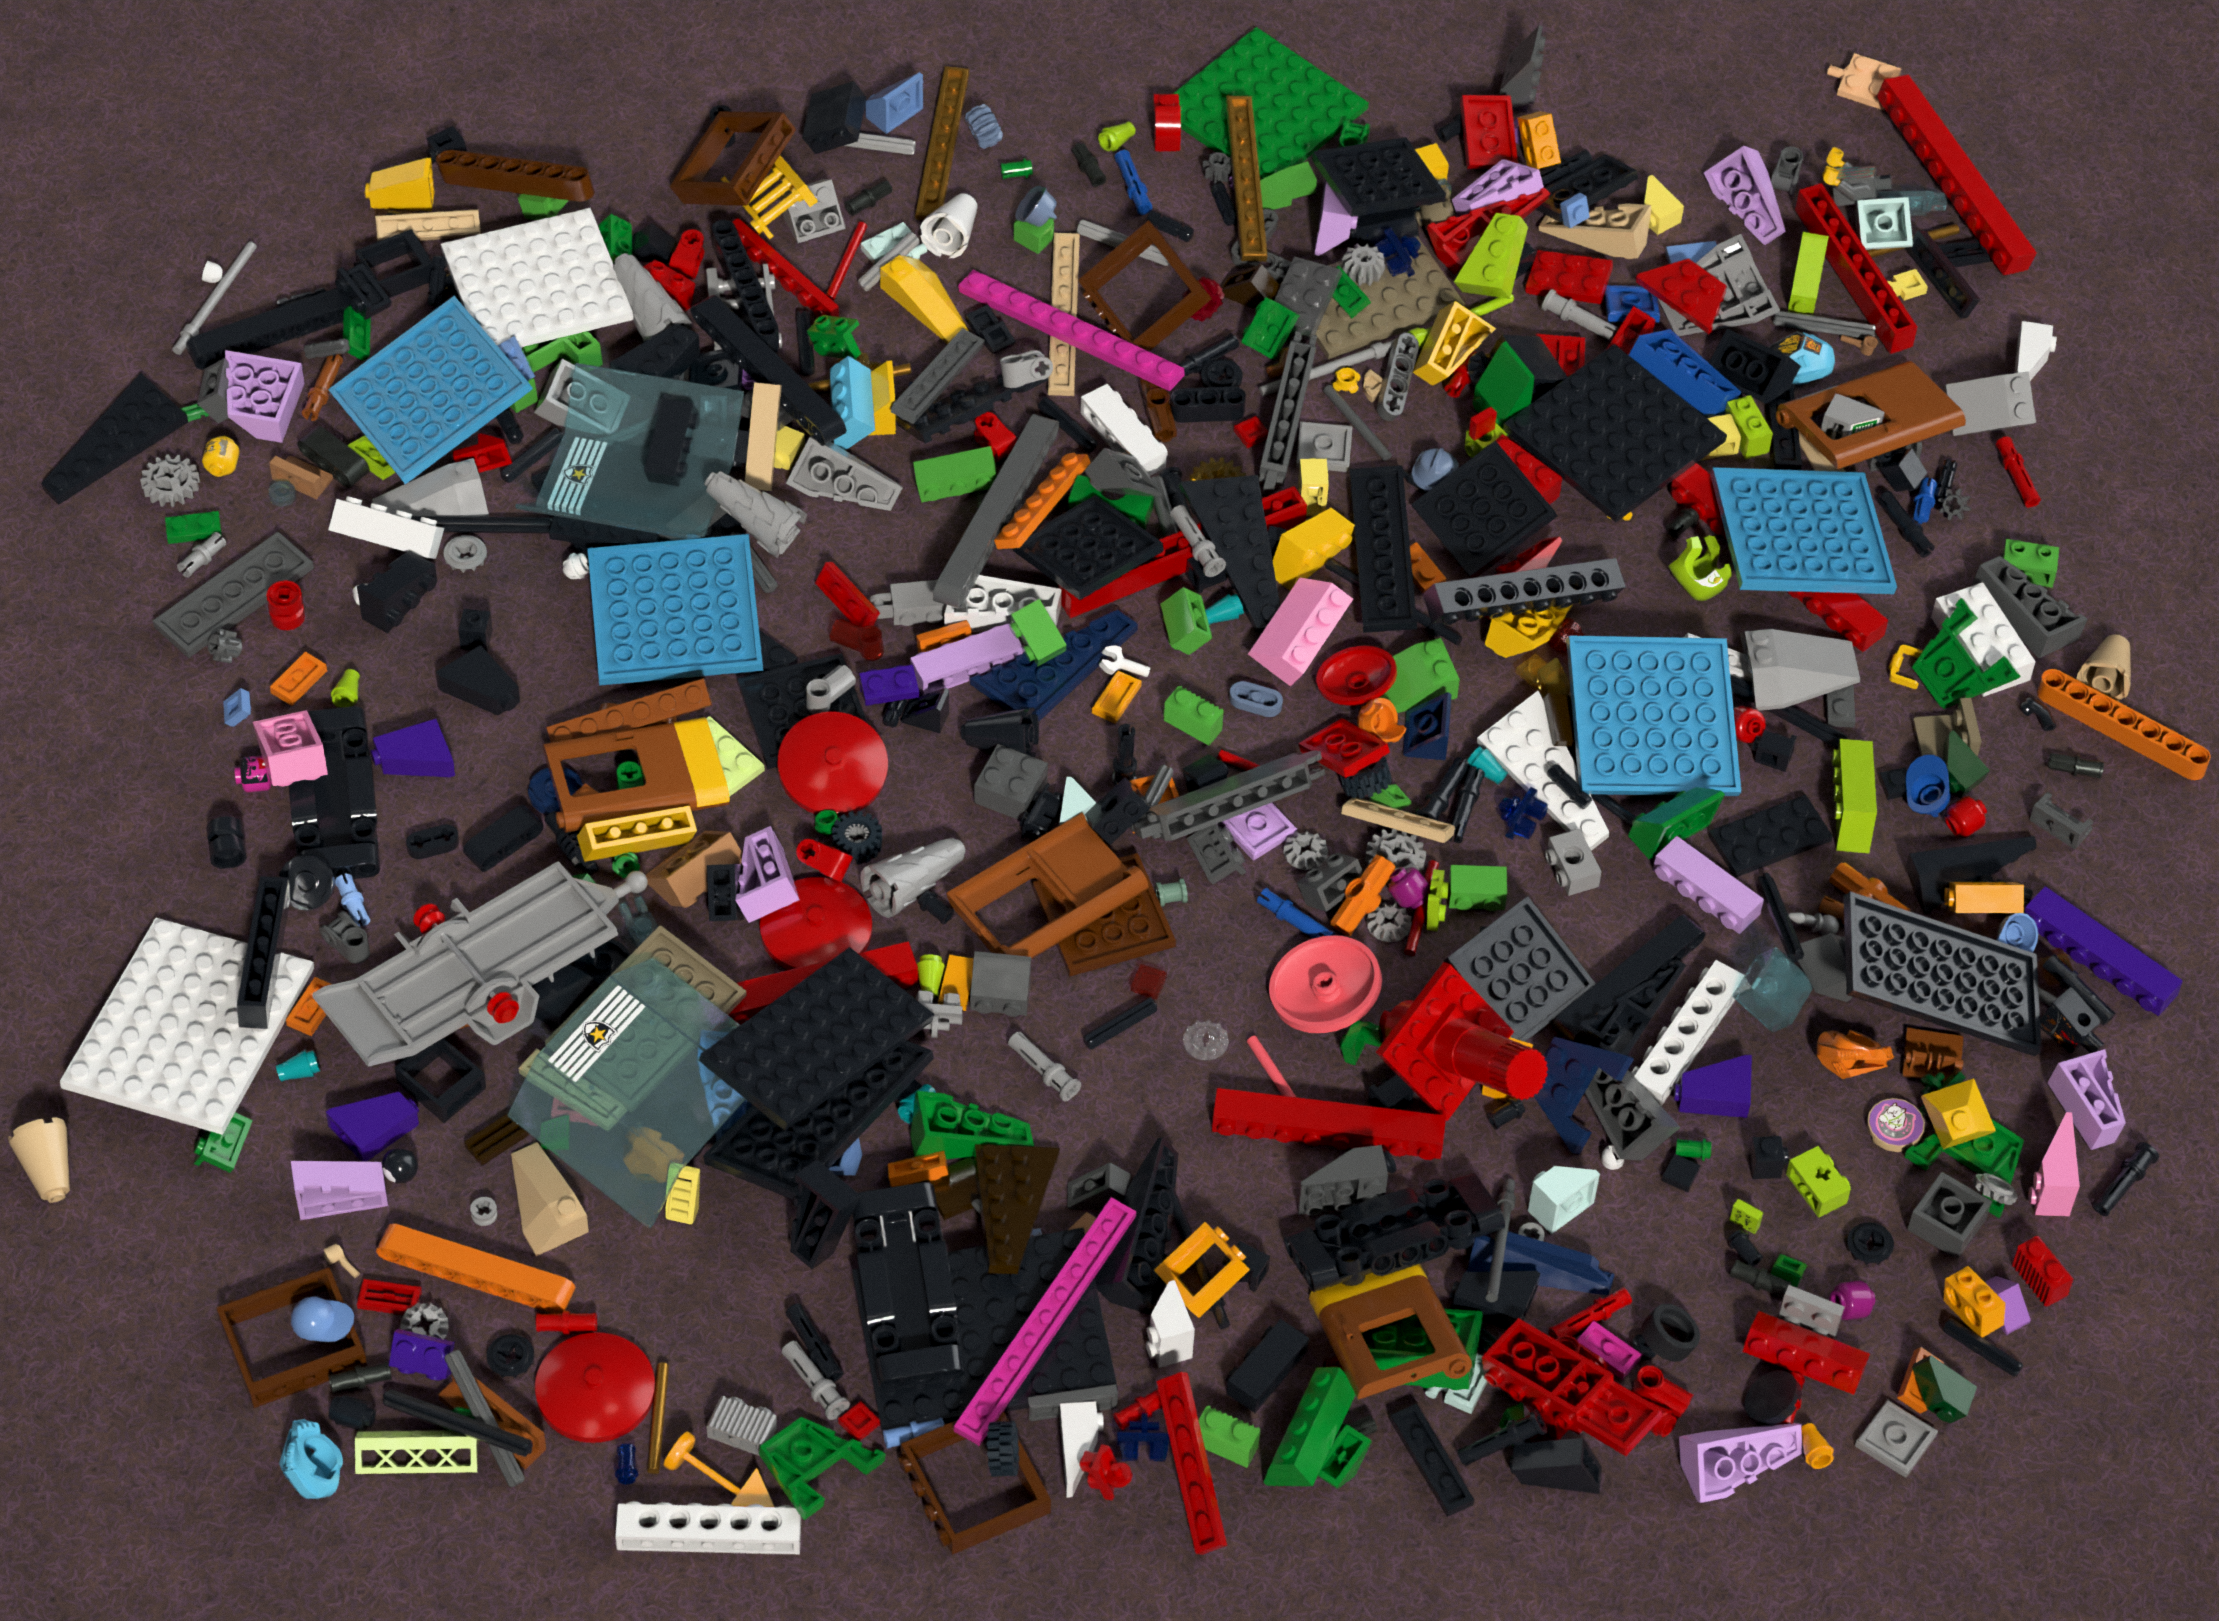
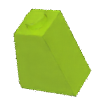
M1803 232L1788 307L1789 311L1800 314H1814L1829 236Z

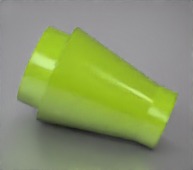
M1126 122L1104 128L1098 136L1100 146L1105 151H1116L1130 137L1135 135L1134 125L1131 122Z
M353 669L345 670L342 678L332 690V702L336 707H351L357 703L358 681L360 678L357 671Z
M923 955L917 963L921 991H930L933 993V998H937L945 965L942 963V958L938 955Z

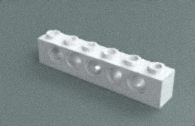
M1715 960L1710 969L1706 967L1702 971L1698 980L1699 985L1696 988H1690L1684 1002L1686 1003L1684 1006L1676 1008L1671 1017L1672 1023L1670 1026L1662 1028L1657 1037L1658 1043L1656 1046H1650L1643 1057L1644 1063L1641 1067L1636 1066L1631 1073L1660 1106L1663 1105L1674 1089L1675 1084L1681 1079L1682 1073L1686 1072L1743 989L1745 975Z
M639 1502L618 1504L616 1523L617 1550L800 1554L801 1516L790 1505L763 1507L753 1504L748 1507H735L730 1504L703 1506L699 1503L672 1505L667 1502H661L656 1505L641 1504ZM645 1523L655 1524L650 1528L642 1527ZM678 1523L685 1525L682 1528L672 1527L673 1525ZM707 1524L715 1525L712 1529L703 1528ZM736 1525L746 1526L742 1530H736L733 1528ZM770 1525L776 1527V1529L771 1531L763 1529Z

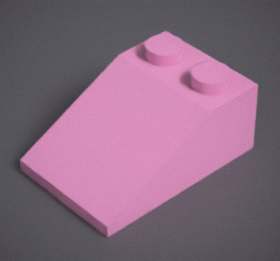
M307 710L253 722L267 774L273 786H288L295 781L304 779L315 780L320 776L328 774L323 744Z
M2066 1112L2042 1160L2039 1172L2034 1173V1187L2029 1188L2028 1198L2029 1204H2034L2035 1215L2070 1216L2080 1186L2072 1112Z

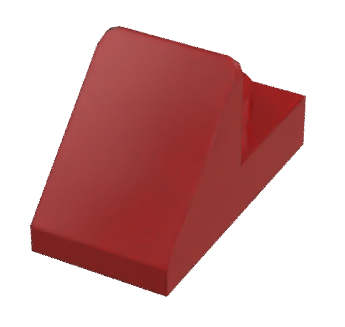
M1633 306L1607 349L1615 344L1629 355L1640 335L1653 332L1656 319Z
M482 433L478 434V444L453 451L455 463L474 458L478 473L512 464V459L504 439Z

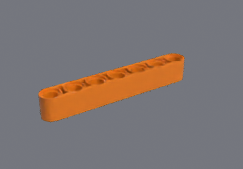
M2049 669L2042 674L2037 694L2044 703L2187 779L2200 780L2204 777L2211 758L2209 751L2205 747L2059 670Z
M389 1224L376 1249L377 1255L386 1261L552 1314H563L576 1288L572 1281L562 1276L398 1224Z

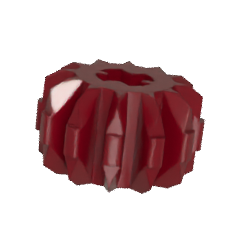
M1204 276L1198 281L1212 299L1190 317L1201 322L1205 321L1206 318L1211 319L1212 314L1218 312L1217 309L1223 304L1221 300L1225 296L1222 288L1216 281ZM1189 288L1182 294L1183 299L1192 292Z

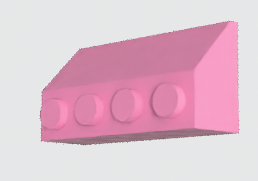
M1299 578L1248 652V655L1286 684L1292 686L1304 674L1353 598L1333 583Z

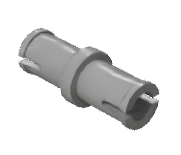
M214 532L204 543L196 545L192 549V553L177 564L178 571L181 572L189 566L182 574L184 577L189 578L202 565L210 563L211 557L226 546L225 539L222 538L215 544L221 534Z

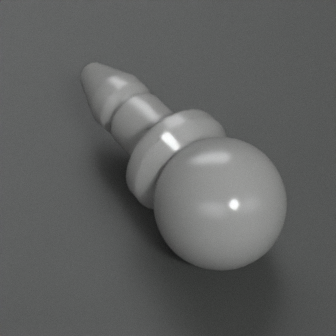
M1800 912L1789 913L1791 920L1798 924L1802 923L1805 926L1812 927V932H1819L1823 936L1830 933L1836 934L1839 930V922L1832 915L1822 916L1816 913L1814 916Z

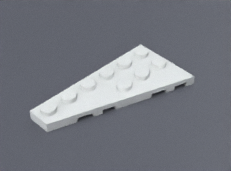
M1539 691L1535 692L1477 737V743L1484 750L1487 748L1508 774L1566 832L1580 829L1590 850L1596 848L1609 837V831L1593 799L1587 808L1580 809L1574 803V800L1570 799L1556 785V782L1547 776V771L1551 766L1557 764L1565 771V774L1569 775L1579 785L1577 767L1567 747L1553 746L1545 703Z

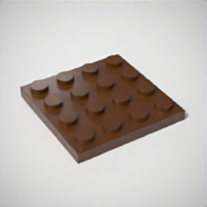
M1138 853L1121 857L1119 860L1127 868L1135 865L1144 873L1148 881V890L1056 944L1069 977L1176 947V939ZM1039 880L1033 882V891L1047 923L1066 912Z

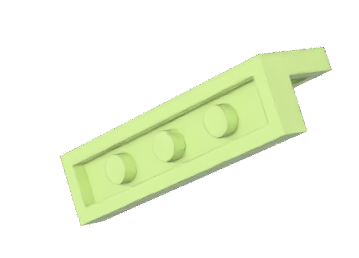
M452 1430L358 1431L355 1437L356 1474L477 1472V1446L479 1440ZM470 1448L471 1464H458L450 1456L457 1449ZM404 1449L413 1458L406 1465H397L390 1456L396 1450ZM412 1449L421 1450L416 1454ZM427 1449H435L443 1458L436 1465H428L420 1456ZM443 1449L451 1450L448 1453H446ZM362 1450H375L382 1459L375 1466H362ZM382 1450H390V1451L386 1454V1453H385L384 1451H382ZM446 1460L450 1463V1465H442V1464H443ZM386 1461V1462H387L388 1464H390V1465H382V1464ZM415 1461H417L420 1465H412V1464H413Z

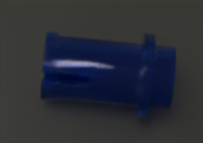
M621 1444L616 1449L617 1469L614 1475L620 1484L628 1485L634 1483L639 1475L635 1460L636 1447L632 1444Z

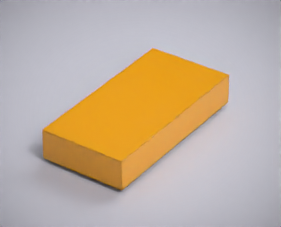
M1117 670L1092 707V714L1116 724L1140 689L1142 681Z
M949 955L938 1004L943 1005L944 994L955 993L959 994L960 1006H963V1011H966L971 993L973 958Z

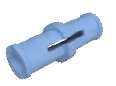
M345 874L346 882L342 875L338 876L335 879V884L342 896L341 903L343 908L348 911L350 917L358 926H360L359 920L363 926L368 925L370 918L363 905L364 898L362 893L357 891L352 875Z

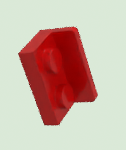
M653 260L643 266L649 271L656 282L659 281L671 299L675 300L684 312L691 308L695 288L694 282L657 260Z

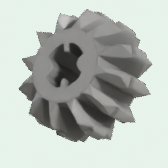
M1368 243L1364 247L1356 244L1354 248H1348L1342 258L1341 265L1343 271L1354 282H1358L1359 287L1362 283L1371 286L1373 281L1379 282L1381 275L1385 271L1383 253L1378 252L1377 247L1369 248Z

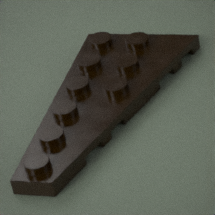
M975 1144L973 1155L988 1273L1018 1274L1035 1221L1046 1195L1049 1181L1053 1175L1060 1148Z

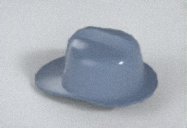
M1036 186L1026 194L1019 204L1015 218L1018 221L1041 227L1049 219L1056 220L1057 216L1053 212L1057 201L1047 191L1046 187Z
M1443 448L1429 449L1423 451L1418 456L1412 469V478L1418 487L1429 491L1456 471L1459 464L1456 458L1445 452Z

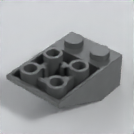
M1541 25L1508 57L1499 95L1511 96L1512 110L1527 112L1529 103H1535L1537 89H1533V87L1539 86L1541 71H1537V69H1541L1544 54H1539V51H1544L1546 37L1542 36L1543 26Z
M1382 1145L1353 1148L1301 1181L1298 1215L1307 1214L1315 1216L1322 1212L1333 1210L1342 1212L1350 1206L1385 1195L1388 1172Z

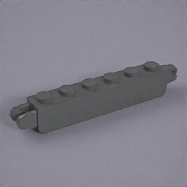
M1296 331L1294 340L1290 342L1258 480L1265 483L1263 497L1274 494L1275 486L1284 487L1314 362L1317 335L1312 334L1308 344L1300 343L1302 338L1301 332Z
M1312 750L1301 755L1292 753L1153 806L1148 810L1147 819L1134 824L1135 833L1142 839L1152 836L1154 839L1162 838L1165 841H1172L1311 787L1312 780L1325 774L1324 766H1315L1308 769L1309 764L1322 759L1321 752Z

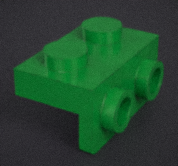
M1266 297L1257 306L1256 315L1252 323L1245 328L1241 343L1272 360H1276L1300 315L1277 301Z
M822 315L807 330L814 344V349L820 356L843 359L849 356L856 360L861 355L851 334L859 325L857 319Z

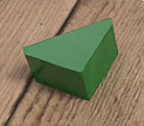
M1346 1424L1333 1442L1318 1477L1339 1489L1355 1477L1372 1440Z

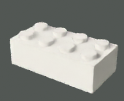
M1983 582L1936 598L1931 618L1940 631L1943 628L1942 623L1946 617L1950 618L1957 608L1955 606L1961 598L1968 603L1978 617L1976 621L1958 634L1957 638L1982 672H1985L1999 659L2006 656L2021 675L2017 680L1982 693L1983 697L2030 681L2035 660Z

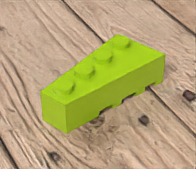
M1840 739L1838 750L1833 749L1832 766H1836L1833 770V783L1836 784L1834 788V801H1836V851L1870 853L1877 815L1873 741Z

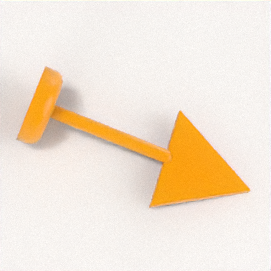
M688 1431L678 1439L663 1463L665 1468L676 1470L684 1460L688 1461L736 1495V1498L731 1503L732 1506L748 1507L749 1505L757 1504L763 1507H774L757 1468L743 1488H738L689 1454L695 1444V1437Z

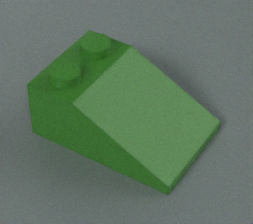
M1438 638L1415 644L1393 656L1397 666L1396 680L1392 687L1379 697L1390 700L1395 706L1397 713L1408 711L1446 692L1452 694L1451 700L1456 699L1460 679L1442 639Z

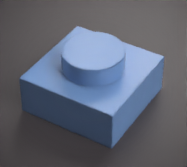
M1578 193L1560 203L1564 226L1572 228L1590 218L1586 195Z
M240 688L223 701L224 721L229 726H236L251 714L249 691Z

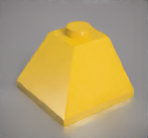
M1974 1078L1921 1096L1943 1149L1996 1131Z

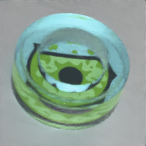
M288 481L275 482L268 490L269 499L276 506H288L296 498L295 487Z

